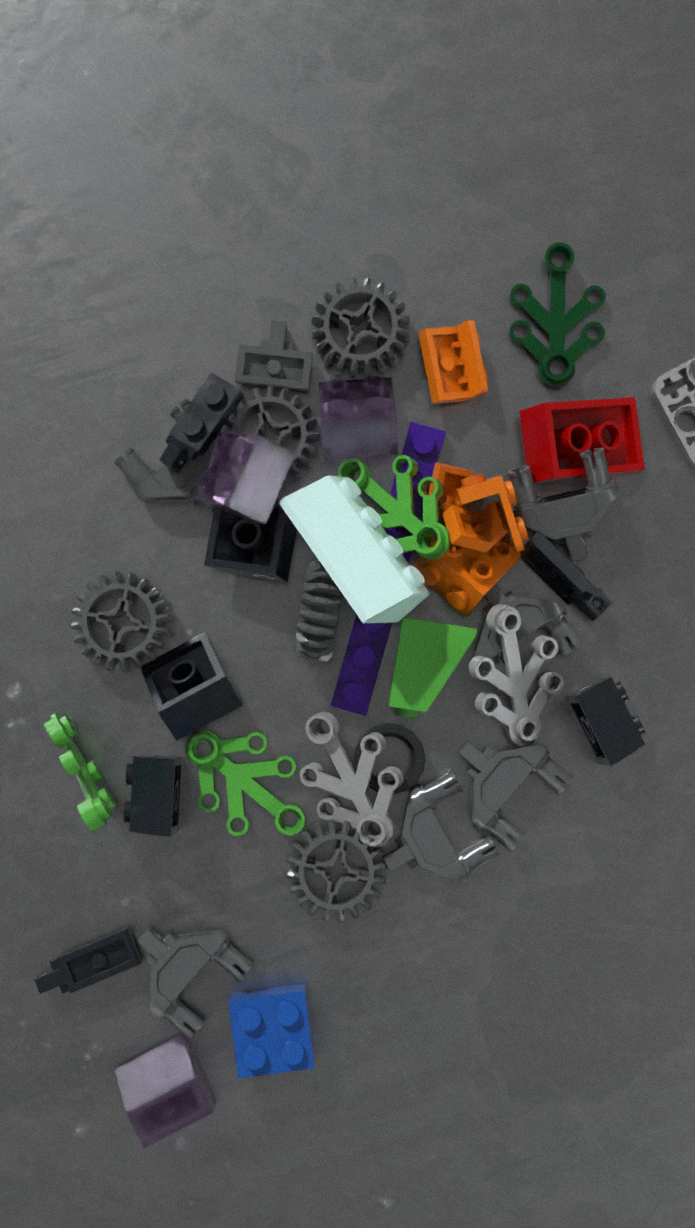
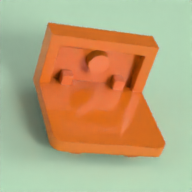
M484 473L461 479L463 487L455 489L460 504L463 505L496 494L509 529L508 535L512 548L516 552L523 551L524 546L522 542L529 540L523 519L520 517L515 518L511 505L517 503V498L511 481L504 482L502 476L486 479Z
M437 537L430 542L431 548L437 543ZM504 537L486 553L454 545L450 542L448 551L442 557L429 560L420 556L414 567L423 575L425 584L433 588L451 607L467 618L476 609L489 590L519 560L521 553L520 551L516 552L512 548L511 543Z

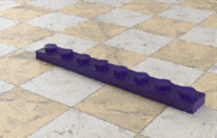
M410 422L401 455L413 458L418 464L417 473L412 478L414 515L421 520L423 516V497L418 493V484L424 477H432L446 431ZM406 461V462H404V463L402 464V466H401V472H402V473H404V472H406V471L408 470V468H409V463H408V461ZM395 475V479L390 494L397 499V485ZM430 484L428 485L427 490H426L427 495H428V492H429ZM405 527L385 529L387 535L395 539L413 536ZM412 552L402 553L409 564ZM356 614L330 706L364 716L367 715L393 622L363 624Z

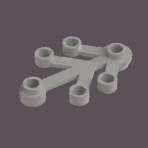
M498 604L489 610L486 622L491 632L500 635L507 676L495 668V664L490 658L475 656L470 661L469 673L472 677L485 680L510 696L513 712L502 706L500 698L490 692H482L476 697L475 708L479 713L492 716L503 723L508 739L515 745L525 747L534 743L540 734L541 722L539 715L550 695L560 693L564 686V679L561 674L549 670L544 671L538 679V689L530 702L527 703L526 693L544 660L552 659L557 654L558 642L553 637L538 636L534 640L532 652L522 668L516 631L521 625V617L514 607ZM509 616V622L505 626V620ZM545 642H547L548 648L543 653V645ZM484 662V664H485V669H484V671L480 674V673H479V666H480L481 663ZM553 677V685L549 688V680ZM490 698V699H491V705H490V707L486 710V709H485V703H486V701ZM525 724H527L526 729L523 733V727Z
M320 712L311 716L306 722V734L312 742L324 744L341 779L325 773L324 768L320 764L310 763L301 769L300 780L307 787L316 786L353 801L358 811L357 813L342 808L338 798L327 796L317 804L318 816L325 821L334 819L342 824L345 820L350 821V827L357 829V833L360 832L359 839L361 842L369 843L368 846L378 848L386 845L394 834V825L388 816V811L394 790L403 783L401 770L395 766H389L378 774L377 781L380 788L374 806L367 795L377 755L381 754L386 748L385 738L377 732H372L362 738L360 742L362 753L357 771H355L337 736L339 724L335 716L328 712ZM322 720L328 723L330 728L329 732H325L322 729ZM369 739L377 742V751L369 747ZM309 769L316 773V781L309 777ZM386 773L394 776V785L387 782ZM325 803L332 805L334 809L333 814L326 811ZM373 822H376L380 826L381 833H377L373 830ZM370 837H372V838L374 839V840L371 841V842H369V839H368V838H370Z

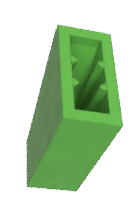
M406 617L402 618L388 707L396 708L395 715L417 719L418 712L428 711L477 634L476 628Z

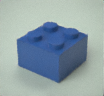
M306 983L231 993L228 1004L238 1079L315 1068V1051Z

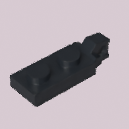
M211 372L170 431V435L166 439L168 446L159 460L178 474L189 458L195 460L199 454L203 456L244 397L243 392Z
M540 531L524 545V550L520 551V558L568 605L574 602L592 621L598 618L612 603L603 590L596 588L585 577L582 569L572 564L558 550L557 545L551 539L546 538Z
M127 927L58 956L57 959L50 961L53 970L37 976L34 981L40 994L58 986L62 994L69 991L71 994L133 968L143 961L130 929Z

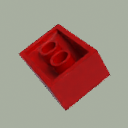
M635 397L547 402L519 411L526 466H531L534 484L587 478L580 454L591 449L594 464H596L593 454L595 448H604L610 475L645 470Z

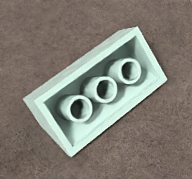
M328 475L284 497L279 504L363 624L399 622L430 595L423 585L425 583L423 575L405 560L402 555V546L395 538L387 535L380 525L382 523L381 517L373 508L364 503L359 496L361 490L352 479Z

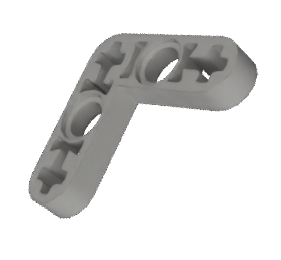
M694 357L658 377L652 385L651 395L688 465L695 470V441L691 445H688L686 441L695 437V429L691 432H684L677 424V418L681 413H690L695 417V379L692 376V368L695 365ZM684 378L686 385L680 387L674 393V399L669 394L665 396L661 394V390L665 387V381L671 386Z

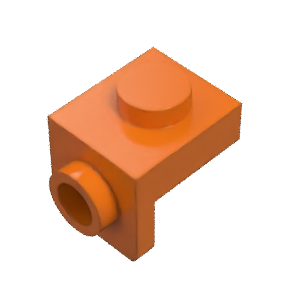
M435 462L432 477L441 481L444 487L443 494L438 499L439 517H443L442 514L451 505L474 511L472 508H467L466 504H460L455 490L463 487L461 479L473 476L474 471ZM434 483L430 484L428 495L433 493L435 489Z
M492 501L480 513L451 505L442 514L450 533L451 543L461 547L486 553L509 531L499 502Z

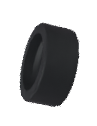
M385 723L372 727L362 735L356 746L354 758L356 770L362 753L360 742L363 737L372 732L380 733L383 737H397L409 747L412 759L408 772L403 776V783L394 790V794L407 791L418 782L424 771L425 753L422 742L413 731L402 725ZM369 739V747L371 748L372 744L376 741ZM372 773L369 788L378 792L380 788L377 781L378 777ZM393 780V781H387L388 783H390V784H392V785L395 784V780Z

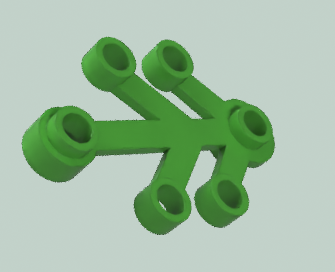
M400 455L393 461L392 470L396 475L397 499L371 478L370 468L365 462L357 458H348L340 464L338 476L352 479L361 490L388 512L379 514L382 519L380 525L384 530L405 527L413 534V536L396 539L402 546L403 553L417 551L421 557L435 560L442 557L448 551L451 542L450 533L444 525L439 523L438 499L444 491L441 481L430 476L421 479L418 484V493L423 497V522L414 515L412 478L417 473L418 464L413 458L407 455ZM408 461L409 468L406 472L402 473L401 466L404 462ZM361 470L359 478L355 481V473ZM434 483L435 489L433 493L427 495L428 485ZM437 535V543L431 548L430 539L432 536Z
M54 713L50 716L51 720L44 723L45 729L58 749L64 746L67 752L60 755L59 758L70 776L77 775L86 798L85 801L77 805V808L90 831L94 832L107 824L106 820L112 817L110 810L115 808L116 804L105 787L100 790L96 787V784L104 780L103 773L94 760L87 764L74 742L73 737L77 735V730L67 715L61 718L58 713Z
M196 731L187 739L185 753L189 761L198 766L201 793L198 797V806L202 811L213 812L221 804V797L214 790V766L226 777L229 818L226 827L231 835L242 836L248 831L250 826L249 819L244 815L242 790L275 816V825L281 833L295 835L302 830L305 824L303 810L293 804L284 805L253 779V777L278 775L282 778L291 777L297 768L296 761L291 756L283 755L273 761L234 764L223 754L246 750L252 754L263 753L268 746L267 737L261 732H253L247 737L220 739L212 731ZM253 736H259L263 739V747L260 750H254L250 747V739ZM202 741H206L211 745V752L206 756L201 755L197 749L198 744ZM286 759L292 763L290 773L283 774L279 771L278 764L281 760ZM204 795H214L216 804L213 808L204 806L202 801ZM293 812L296 814L298 821L294 826H287L284 823L283 817L286 813ZM234 818L243 819L245 822L244 830L240 832L233 830L231 827L232 820Z

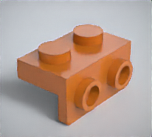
M466 320L458 326L425 328L418 333L432 405L471 401L488 391V375L483 366L480 351L481 341L476 331L474 320Z

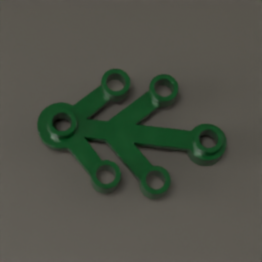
M562 242L549 246L543 258L544 267L550 272V313L532 296L530 287L525 284L515 285L509 295L511 305L518 309L523 308L549 335L548 349L531 333L530 324L524 320L513 322L508 332L509 338L513 343L522 344L539 361V377L545 384L551 387L566 385L575 373L574 362L590 346L600 344L605 336V329L600 323L590 322L582 330L581 337L564 351L565 334L591 310L599 309L604 303L606 295L601 287L590 286L585 290L582 299L565 314L566 272L570 270L574 262V252L569 245ZM560 256L564 260V265L560 267L553 265L551 258ZM517 291L525 292L527 300L523 302L517 301L514 293ZM589 293L598 294L600 302L591 303L587 295ZM516 327H523L527 335L523 338H518L513 330ZM591 328L596 329L599 332V338L595 340L590 339L587 336V330ZM551 364H559L562 367V373L560 375L552 374L549 369Z

